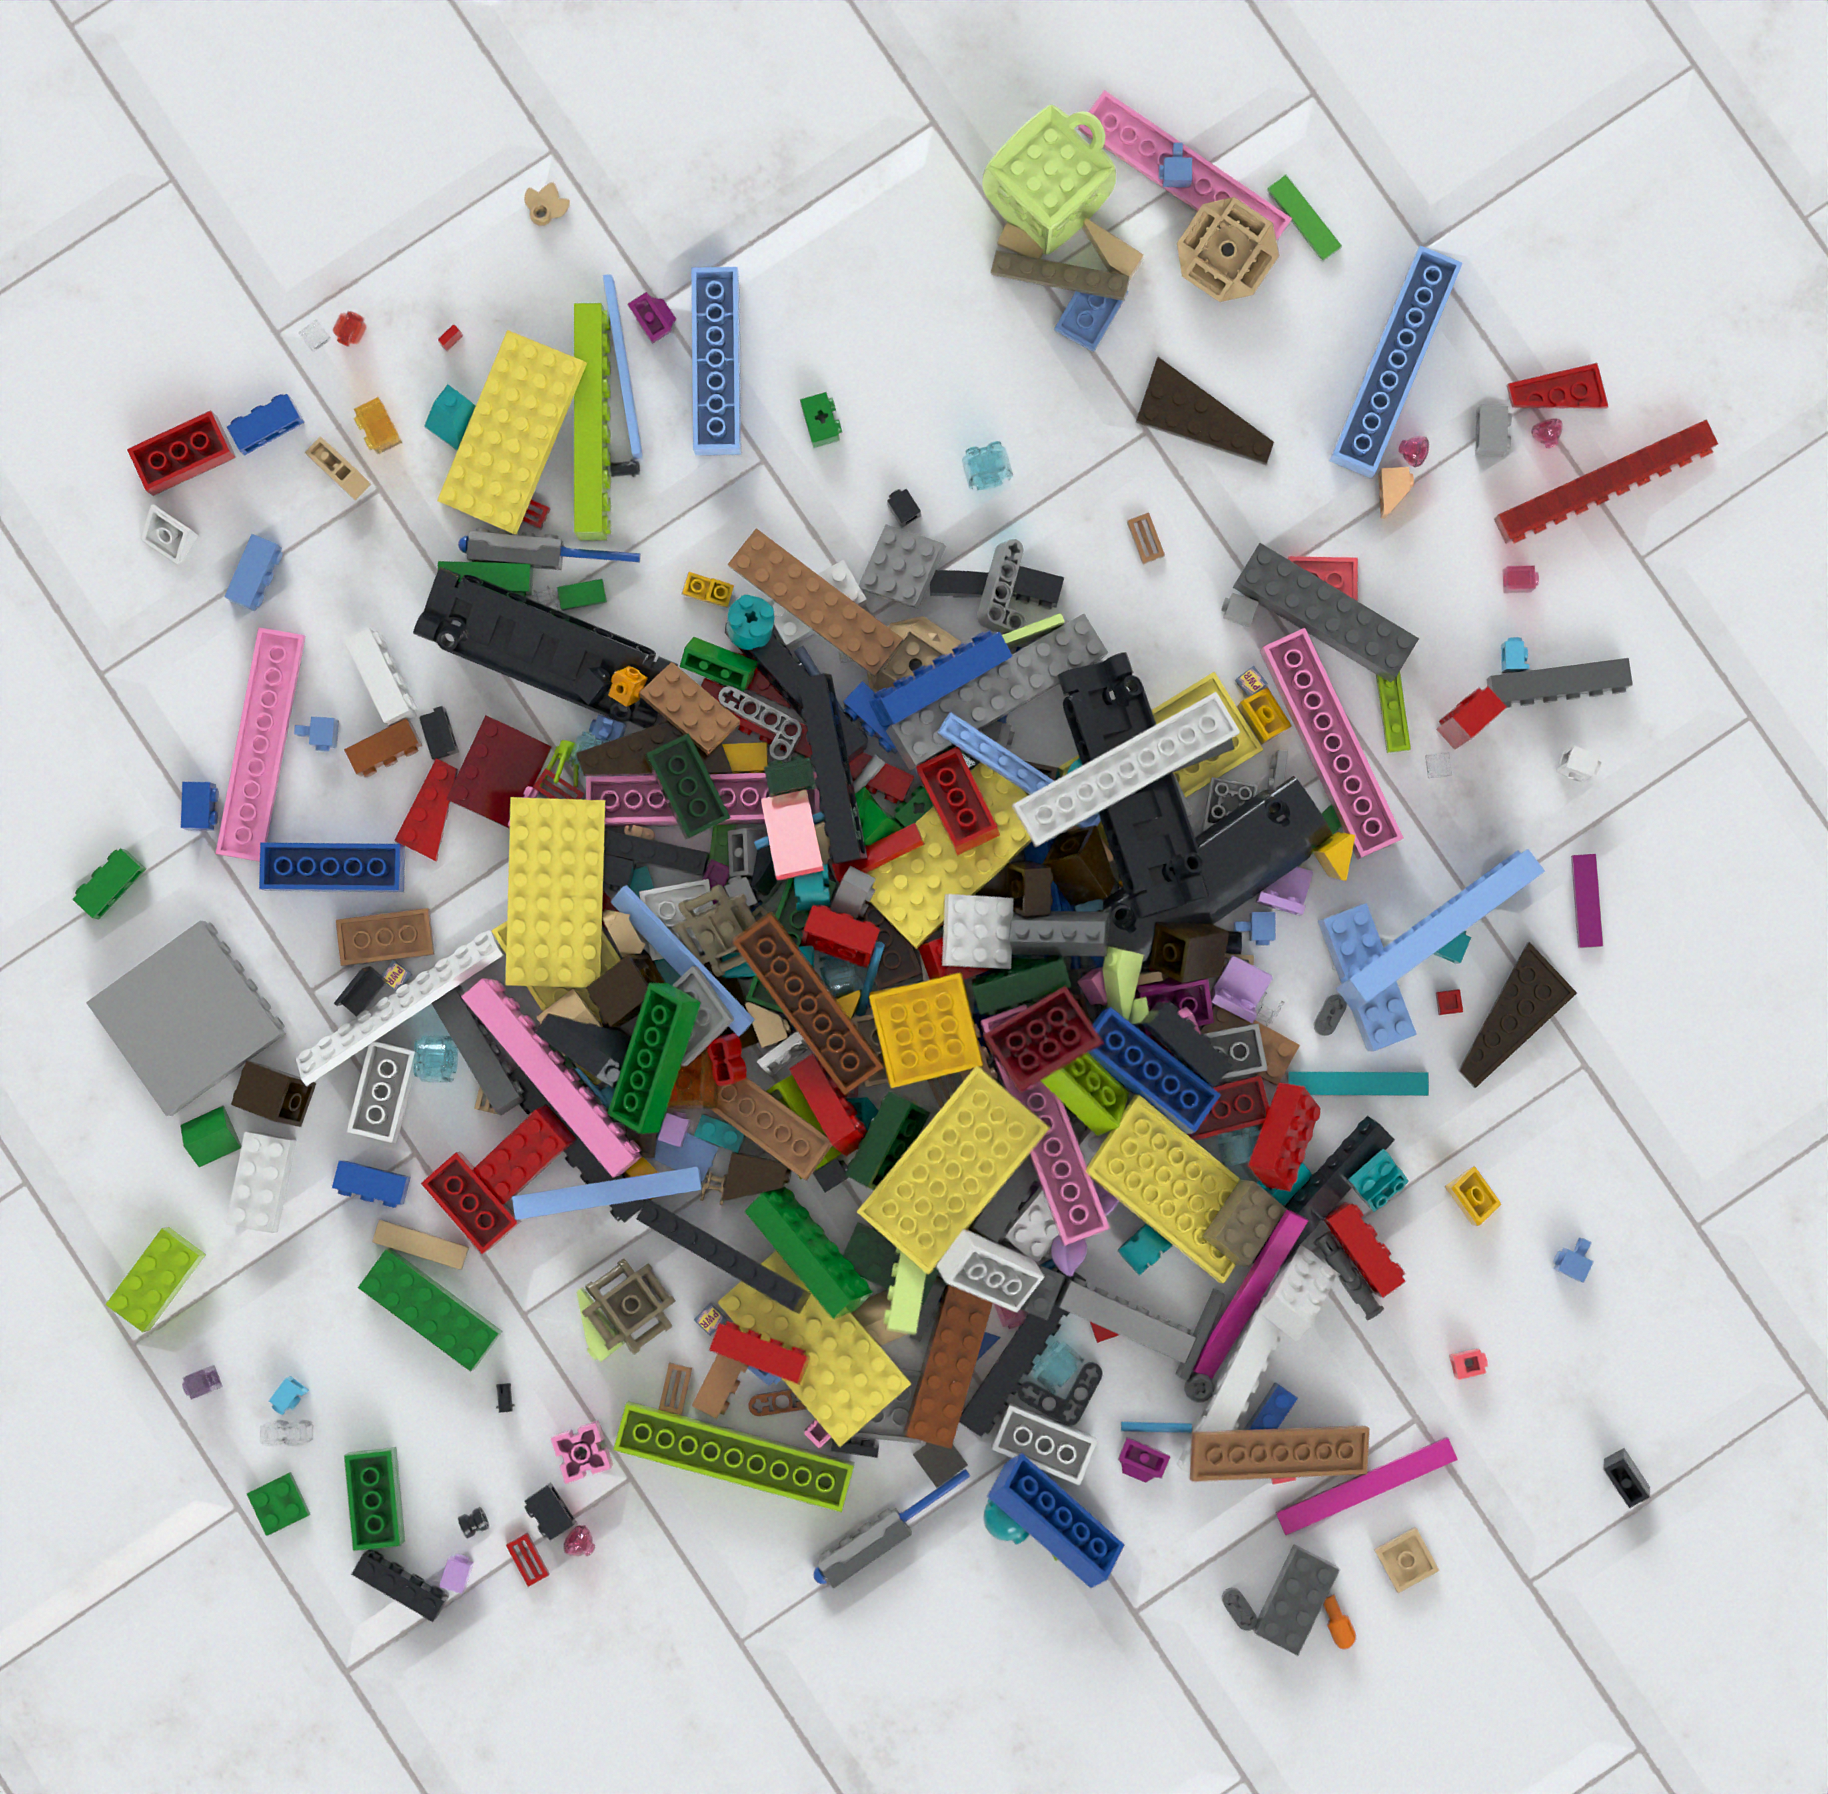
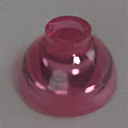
M1554 418L1542 421L1534 425L1530 432L1534 439L1539 443L1545 444L1546 448L1554 447L1559 444L1558 439L1563 431L1562 420Z
M1415 436L1407 441L1403 440L1399 446V453L1403 454L1405 461L1414 468L1424 463L1429 451V441L1425 436Z
M585 1525L576 1526L566 1537L563 1545L566 1554L571 1556H589L594 1551L595 1544L592 1543V1534Z

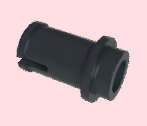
M631 459L628 462L610 463L612 477L628 475L636 477V475H640L639 461Z
M511 1383L496 1384L498 1406L496 1408H498L499 1413L512 1412L515 1404H512Z

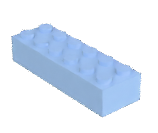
M1367 903L1318 920L1339 979H1342L1384 948ZM1397 981L1367 1003L1352 1011L1367 1051H1376L1417 1035Z

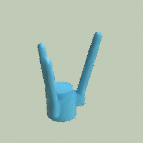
M575 1068V1071L608 1109L615 1088L607 1085L600 1089L590 1081L580 1068Z

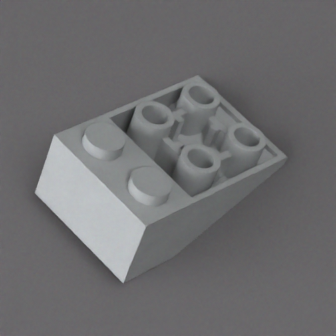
M1212 777L1201 833L1256 796L1258 785Z

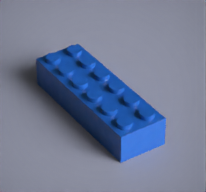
M991 630L985 633L981 632L971 638L972 643L971 641L966 644L962 643L952 649L953 653L943 654L933 659V665H924L913 671L914 676L910 675L893 682V688H883L873 694L875 698L870 700L869 703L881 726L898 723L1013 657L1001 633H992Z
M260 842L259 889L404 892L405 846L402 844Z
M1110 1007L1102 1010L1092 1026L1103 1041V1044L1088 1053L1112 1077L1135 1095H1140L1185 1134L1194 1133L1221 1094Z
M1021 1453L1005 1462L987 1497L1087 1586L1093 1588L1108 1580L1125 1544L1024 1454Z

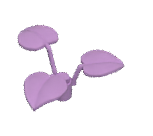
M1092 1180L1103 1212L1107 1215L1116 1207L1119 1200ZM1039 1181L1037 1183L1033 1182L1029 1188L1032 1193L1026 1203L1041 1186ZM1058 1234L1051 1247L1053 1261L1064 1274L1073 1276L1075 1270L1086 1256L1087 1243L1085 1239H1081L1063 1246Z

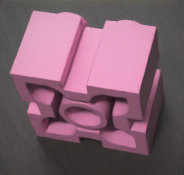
M599 1420L580 1426L578 1434L574 1435L571 1429L554 1435L551 1438L556 1457L562 1455L564 1459L560 1469L565 1484L584 1478L587 1474L586 1470L591 1469L593 1475L610 1469L613 1466L608 1447L602 1449L600 1444L604 1439ZM580 1446L587 1450L585 1457L577 1453Z

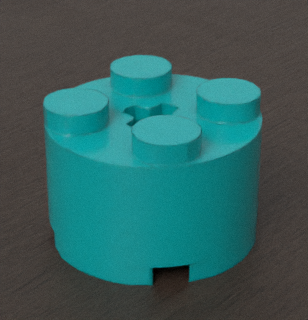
M748 594L742 595L731 605L728 611L726 629L731 642L745 650H753V648L762 647L768 643L772 636L774 625L773 607L762 598Z
M827 864L823 865V871L794 877L797 911L811 910L813 905L830 907L829 888L825 887V884H829Z
M1146 1223L1117 1251L1138 1275H1141L1149 1267L1147 1263L1152 1266L1161 1258L1160 1251L1164 1254L1173 1244Z

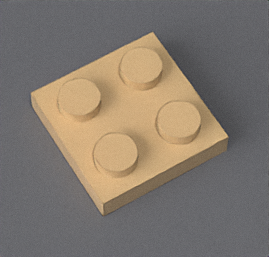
M1416 1527L1374 1549L1397 1593L1439 1571Z

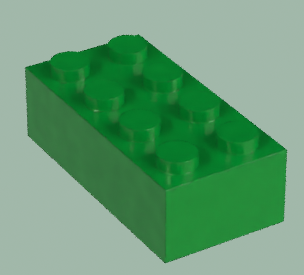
M396 1447L347 1453L344 1455L353 1551L402 1545L405 1542Z

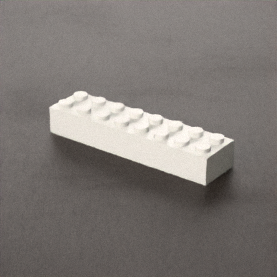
M1262 1296L1242 1329L1214 1386V1392L1208 1399L1193 1432L1237 1430L1239 1423L1236 1421L1240 1413L1244 1414L1249 1406L1247 1399L1250 1392L1254 1393L1260 1383V1380L1257 1378L1261 1370L1265 1372L1270 1362V1358H1268L1271 1349L1276 1350L1281 1339L1278 1336L1281 1329L1259 1313L1265 1297ZM1192 1434L1177 1462L1180 1469L1189 1474Z

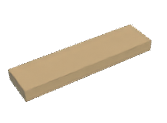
M381 1219L378 1221L372 1240L373 1243L460 1270L463 1268L469 1249L468 1246Z

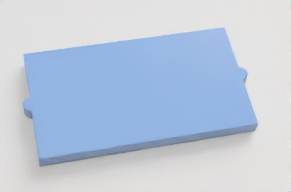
M662 1121L657 1136L655 1158L651 1159L675 1170L699 1166L700 1179L703 1182L709 1167L713 1166L712 1161L719 1147L689 1133L686 1134L682 1147L660 1141L658 1137L664 1123Z

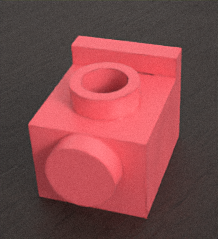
M1473 1349L1449 1354L1456 1379L1460 1380L1486 1373L1485 1367L1488 1366L1485 1353H1481V1350ZM1468 1358L1472 1360L1470 1367L1465 1366V1360Z

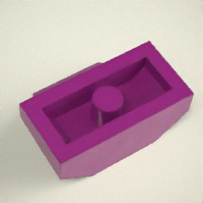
M645 292L627 304L652 344L672 331L671 327L676 321V317L664 299L651 297Z
M1126 1437L1118 1460L1122 1465V1473L1146 1483L1153 1478L1162 1479L1171 1456L1137 1440Z

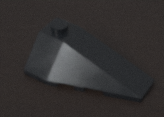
M548 1013L534 1033L595 1077L615 1088L631 1038L614 1028L599 1027L596 1024H586L571 1018Z

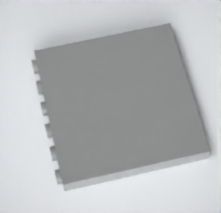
M200 920L86 1002L166 1116L176 1114L244 1065L246 1060H251L286 1034L283 1030L285 1027L279 1017H274L269 1011L271 1009L270 1004L264 997L260 998L256 993L258 990L256 984L250 978L247 980L242 973L245 971L238 960L234 961L229 955L231 949L224 941L220 942L216 934H218V931L211 922L207 924V922Z

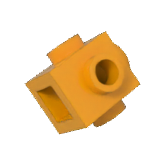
M630 666L620 671L618 670L611 679L612 686L608 696L628 707L641 698L640 691L645 688L644 685L647 677L642 675L636 668Z

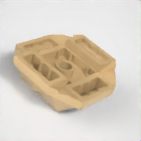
M1236 197L1202 204L1177 243L1182 277L1219 302L1254 295L1280 256L1273 223ZM1226 243L1233 244L1235 248L1233 255L1230 257L1223 253V246Z
M924 616L891 623L888 628L903 638V642L875 677L867 672L869 687L874 692L883 688H893V682L910 675L914 676L913 671L909 668L911 662L918 661L922 666L933 665V659L943 654L953 653L952 649L960 645L961 641Z

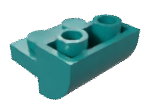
M1384 1149L1348 1179L1353 1186V1190L1373 1212L1383 1207L1394 1194L1400 1192L1409 1182L1403 1171Z

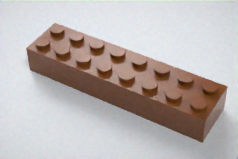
M772 911L733 938V944L844 1095L883 1068L880 1058Z
M946 1283L903 1434L905 1436L952 1449L993 1302Z

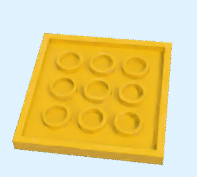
M962 973L869 996L891 1088L972 1069L976 1066H984Z

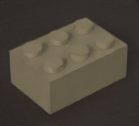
M1240 1180L1202 1237L1235 1265L1249 1267L1287 1209L1255 1181Z

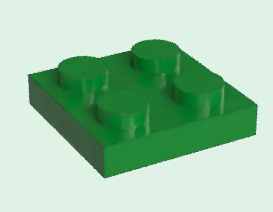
M291 1472L247 1493L266 1536L311 1515Z

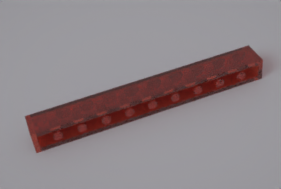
M1706 419L1500 513L1494 518V521L1505 544L1511 541L1513 544L1519 543L1526 539L1525 535L1530 532H1534V535L1546 530V525L1552 522L1558 525L1568 520L1567 516L1574 512L1577 516L1588 511L1589 505L1594 503L1597 506L1609 501V496L1617 494L1619 497L1631 491L1629 487L1635 484L1641 487L1651 482L1650 478L1657 474L1660 478L1671 473L1672 467L1679 465L1682 468L1692 463V458L1700 456L1702 459L1714 453L1712 449L1718 445V442Z

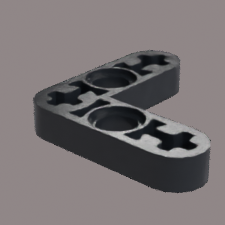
M1086 1363L1078 1374L1066 1399L1030 1381L1022 1383L1018 1390V1396L1021 1401L1067 1426H1073L1079 1422L1101 1381L1102 1369L1097 1363ZM1093 1367H1096L1098 1376L1090 1379L1089 1384H1093L1091 1389L1086 1384L1079 1383L1081 1378L1086 1381L1088 1377L1086 1373L1087 1368L1091 1370ZM1029 1386H1032V1392L1038 1396L1039 1391L1044 1392L1039 1398L1038 1405L1034 1404L1036 1398L1032 1396L1024 1398L1023 1388L1028 1389ZM1079 1387L1085 1388L1088 1393L1087 1397L1081 1401L1074 1397V1392ZM1046 1397H1052L1056 1401V1405L1052 1410H1046L1042 1406V1402ZM1072 1399L1074 1403L1082 1405V1407L1079 1409L1076 1406L1073 1412L1076 1418H1070L1067 1421L1065 1420L1066 1415L1063 1413L1065 1410L1070 1411L1073 1405L1068 1403Z

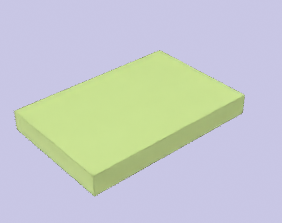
M1059 613L1006 633L1002 637L1010 649L1051 633L1064 625V619L1062 614Z

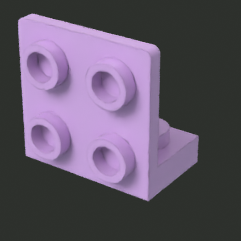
M1296 867L1258 893L1255 903L1297 916L1303 915L1306 907L1304 902L1313 872Z
M1233 955L1210 992L1211 1002L1253 1023L1257 1016L1255 1008L1273 977L1271 974Z

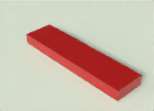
M913 823L867 846V859L844 864L832 863L837 881L841 884L850 866L867 873L924 845L918 826Z

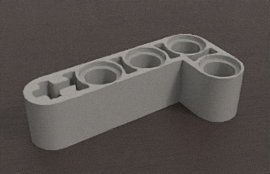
M1017 539L1005 541L996 547L977 613L980 625L995 632H1000L1003 635L1025 627L1026 624L1023 614L1008 608L1024 550L1023 545ZM1001 568L1005 571V577L1002 575ZM995 590L999 592V598L996 596ZM989 611H991L994 616L993 620L989 615ZM1009 619L1013 622V628L1010 626Z
M728 686L723 688L719 692L720 703L730 712L776 735L770 746V754L776 762L783 763L788 761L802 736L800 723L794 718L734 687ZM733 693L734 699L740 702L738 710L736 709L738 708L737 703L733 701L726 703L725 695L730 696ZM747 704H755L757 709L754 714L748 715L744 712ZM767 715H776L777 722L774 725H767L765 723ZM795 725L798 727L797 734L788 736L785 733L787 726ZM779 745L787 748V753L782 757L774 754L775 748Z

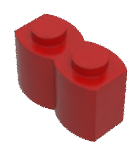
M735 1033L716 1037L707 1046L708 1055L713 1062L712 1074L715 1083L718 1086H723L746 1079L747 1069L741 1057L742 1046L739 1037Z

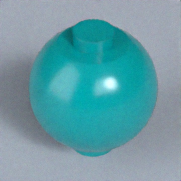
M988 1499L983 1515L987 1531L1001 1541L1012 1540L1014 1544H1020L1025 1541L1030 1534L992 1500Z

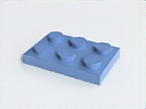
M1075 292L1054 330L1095 352L1123 301Z

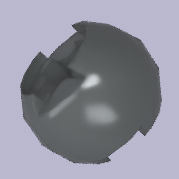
M1194 1373L1185 1382L1184 1391L1190 1400L1202 1403L1212 1396L1214 1384L1208 1375ZM1204 1382L1203 1387L1205 1390L1194 1393L1196 1390L1194 1384Z

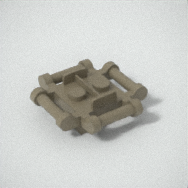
M720 884L713 887L712 891L695 899L680 902L678 904L679 910L686 919L672 927L674 933H678L684 946L702 965L710 961L713 973L717 977L724 975L725 971L747 962L741 954L724 962H721L719 957L735 951L737 948L733 944V938L756 922L745 902L747 899L744 893L728 898ZM714 899H717L719 901L718 903L706 909H703L697 913H694L693 909L702 906ZM686 928H692L705 954L700 956Z
M622 1259L615 1268L594 1283L590 1282L585 1286L588 1293L595 1299V1302L581 1313L585 1318H589L604 1339L608 1351L624 1340L630 1352L635 1355L651 1339L662 1331H668L672 1328V1324L663 1313V1310L676 1302V1300L666 1292L651 1271L653 1268L649 1263L637 1272H634L628 1262ZM622 1273L627 1276L626 1280L604 1296L599 1291ZM642 1276L646 1278L648 1283L651 1285L653 1290L661 1299V1304L658 1302V1300L655 1298V1296L650 1291L648 1286L645 1284V1282L641 1278ZM599 1307L619 1333L616 1337L612 1336L595 1312ZM656 1317L659 1323L634 1340L631 1334Z

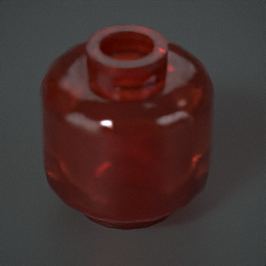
M350 310L347 313H341L333 327V333L338 337L336 341L348 347L350 343L359 344L367 329V325L364 322L365 318Z

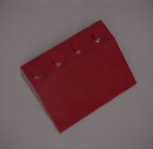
M485 715L446 799L510 829L508 822L510 820L511 797L524 798L525 795L523 793L526 788L535 785L552 746Z
M1066 986L984 1034L987 1046L1020 1093L1103 1044V1041Z

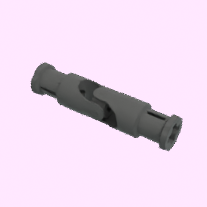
M1328 1231L1313 1242L1314 1245H1318L1324 1253L1328 1265L1340 1273L1338 1276L1341 1284L1355 1304H1359L1366 1314V1320H1370L1380 1314L1384 1307L1377 1303L1372 1295L1373 1291L1359 1271L1353 1266L1351 1268L1348 1255L1334 1241L1332 1232ZM1358 1276L1360 1285L1356 1289H1350L1346 1283L1354 1281Z

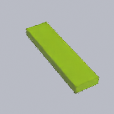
M1400 672L1391 683L1376 674L1387 753L1409 751L1411 746Z

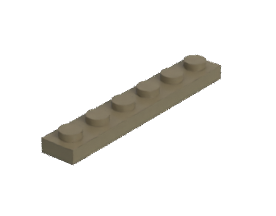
M997 250L991 268V275L1122 301H1125L1130 277L1126 275Z

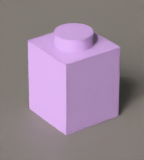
M675 1110L673 1114L667 1113L658 1140L682 1147L691 1120L686 1119L687 1114Z
M455 1554V1557L451 1556L447 1560L439 1587L462 1594L466 1590L474 1562L468 1561L469 1557L461 1554Z

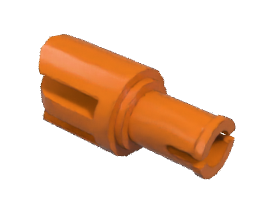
M1331 1595L1326 1598L1323 1604L1330 1619L1327 1626L1335 1644L1341 1649H1348L1356 1641V1632L1349 1616L1342 1614L1335 1595Z

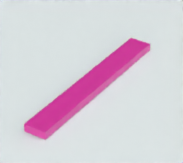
M1290 1210L1285 1211L1201 1350L1193 1368L1194 1372L1206 1374L1213 1379L1307 1224L1308 1220L1305 1217Z
M1446 1437L1368 1471L1367 1474L1359 1475L1275 1513L1284 1534L1288 1535L1458 1459L1449 1439Z

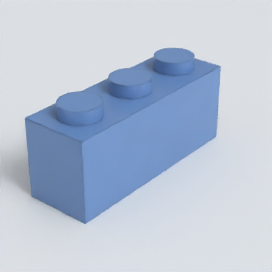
M251 534L224 597L253 611L260 607L264 599V589L266 585H270L273 579L272 571L275 564L278 565L281 561L282 548L276 543Z

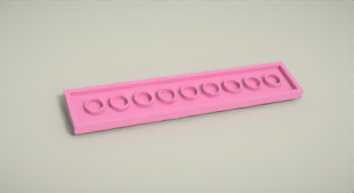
M1104 90L1088 112L1097 117L1104 128V148L1162 187L1163 179H1158L1159 165H1163L1165 157H1172L1173 144L1181 142ZM1078 126L1080 132L1093 139L1092 132L1087 126ZM1183 144V158H1192L1190 187L1162 188L1197 212L1202 204L1236 197L1270 220L1274 225L1276 240L1280 238L1291 222V217Z
M258 627L215 854L260 862V842H267L305 643L306 636Z

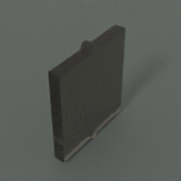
M926 1442V1445L913 1454L936 1488L968 1466L954 1445H952V1449Z

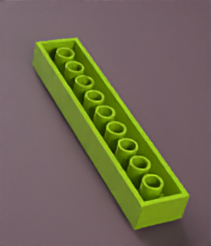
M574 303V357L587 363L574 394V533L579 541H607V534H611V520L607 516V511H611V498H609L607 489H611V475L608 474L607 466L611 465V453L608 452L607 443H611V430L608 429L607 421H611V408L608 407L607 398H611V386L608 384L607 376L611 375V363L608 362L607 353H611V341L608 339L607 331L611 330L610 316L608 317V310H604L602 303Z
M630 1401L625 1405L613 1449L614 1451L842 1512L855 1462Z

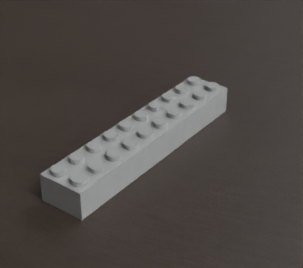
M1082 614L1014 653L1013 657L898 723L890 725L886 732L911 771L916 768L915 766L930 760L954 746L953 743L937 733L949 713H953L980 731L1060 684L1057 677L1058 674L1070 669L1092 665L1100 661L1108 654V651L1086 615Z

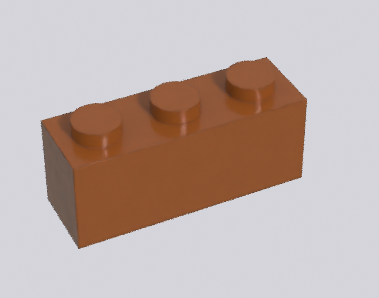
M406 718L344 749L355 773L360 777L364 775L366 778L377 772L376 769L383 765L389 767L397 763V758L403 755L408 757L419 751L418 748L423 745L411 721Z

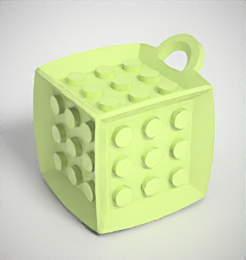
M1048 105L1022 126L1004 144L984 170L982 185L985 196L1009 224L1024 230L1044 250L1043 254L1045 255L1051 254L1083 226L1084 220L1086 218L1090 219L1114 189L1116 169L1111 159L1103 150L1105 131L1097 117L1088 112L1081 111L1068 116L1056 106ZM1085 125L1091 130L1093 135L1091 144H1088L1075 131V127Z

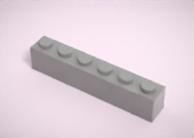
M1075 1277L1072 1281L1066 1278L1055 1305L1185 1364L1196 1340V1337L1190 1334L1191 1330L1180 1324H1178L1177 1328L1169 1325L1170 1320L1160 1315H1157V1318L1149 1316L1150 1311L1138 1305L1136 1309L1128 1306L1129 1301L1116 1296L1114 1300L1107 1297L1109 1292L1095 1287L1092 1290L1087 1288L1088 1283Z

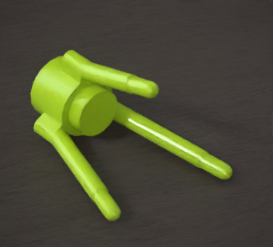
M561 740L560 745L556 746L554 755L546 768L551 771L557 758L560 760L554 778L555 784L559 781L564 763L572 762V759H574L573 786L575 788L578 787L579 761L576 753L579 752L577 751L578 744Z

